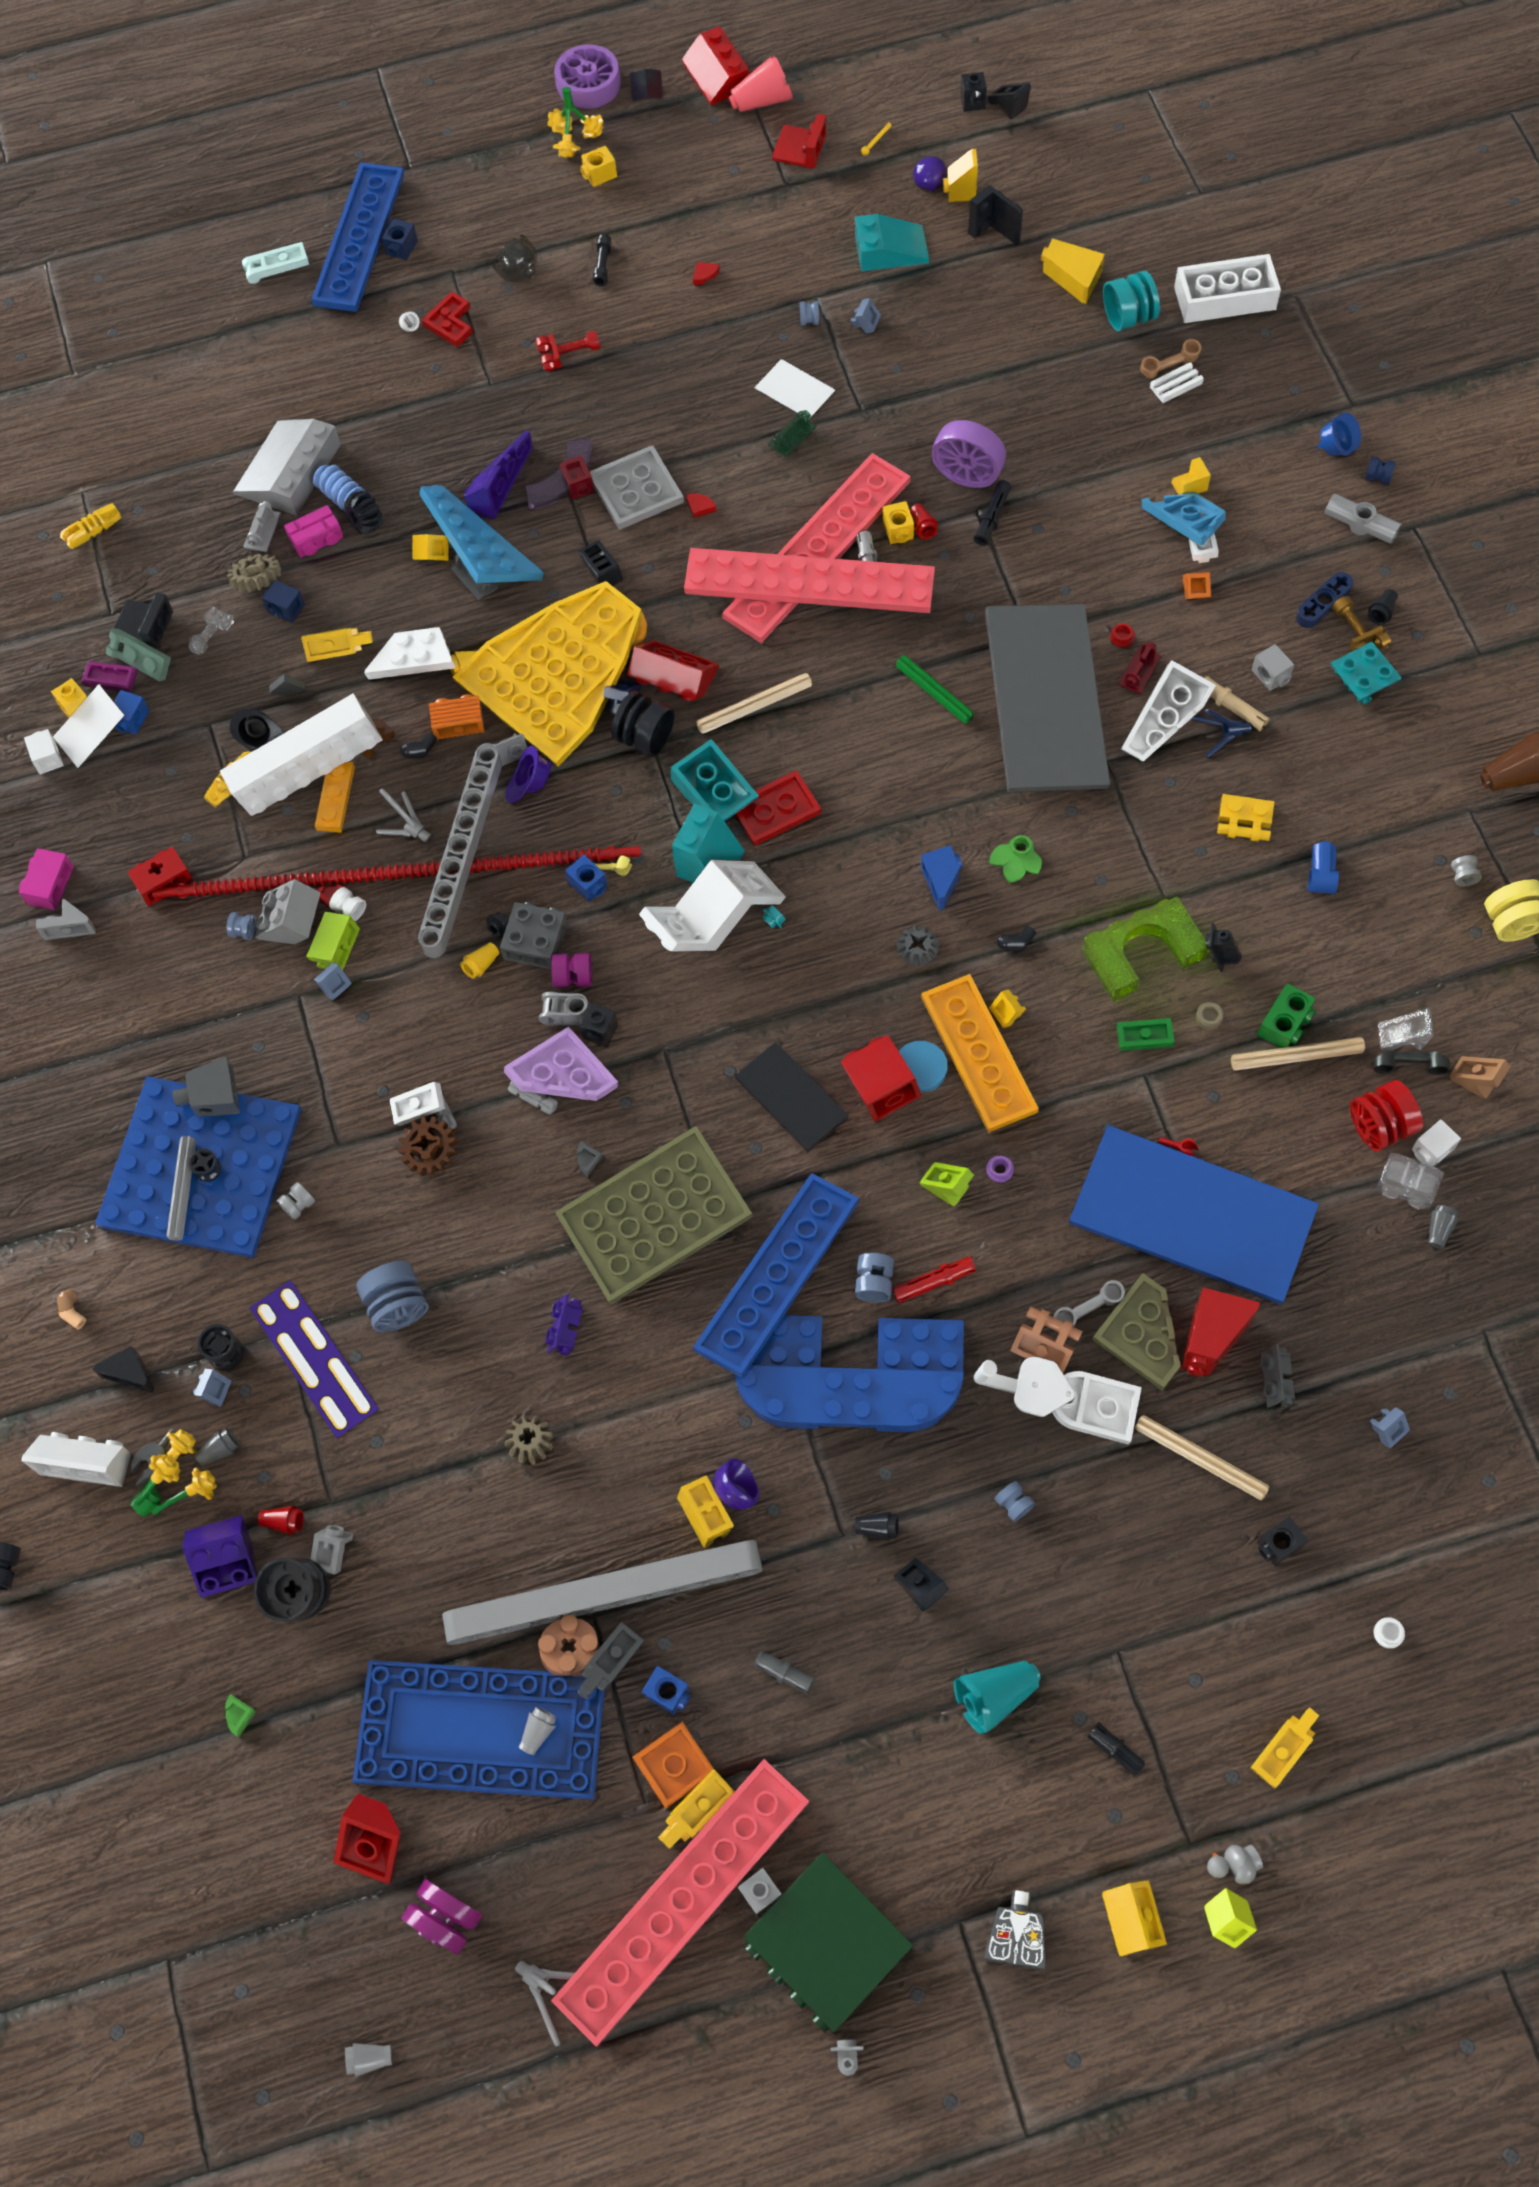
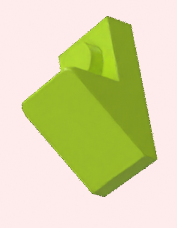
M934 1162L919 1184L948 1204L955 1206L968 1190V1183L974 1174L965 1167Z

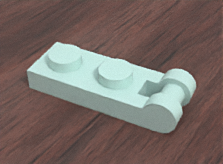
M299 242L243 259L242 265L244 270L247 271L246 277L248 282L255 284L261 278L307 266L309 262L303 243Z

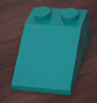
M880 214L855 217V240L861 272L929 263L922 225Z
M712 739L671 767V781L684 797L693 805L695 803L718 812L724 822L759 797Z

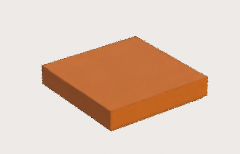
M683 1721L633 1756L636 1764L666 1810L687 1796L714 1769Z

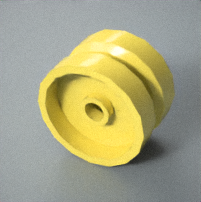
M1530 879L1511 883L1493 892L1486 899L1484 905L1490 919L1494 920L1492 925L1499 940L1504 942L1517 941L1539 933L1538 880Z

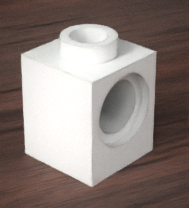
M48 729L24 737L31 761L39 774L64 766L57 744Z
M1440 1119L1417 1139L1412 1151L1421 1163L1427 1164L1432 1169L1456 1148L1461 1138Z

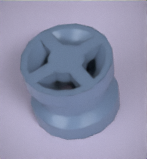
M805 301L800 302L801 326H806L807 323L819 325L818 301H813L812 304H807Z
M231 912L226 928L228 937L236 938L241 936L244 940H251L256 928L255 916L250 914L241 916L238 912Z

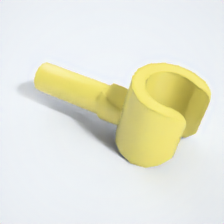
M620 856L616 864L595 863L600 870L615 871L621 876H626L632 867V864L629 863L630 859L625 856Z

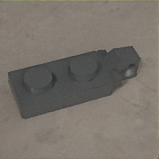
M621 1622L586 1664L585 1670L581 1674L586 1680L580 1686L577 1693L587 1700L596 1688L603 1692L606 1687H609L645 1640Z

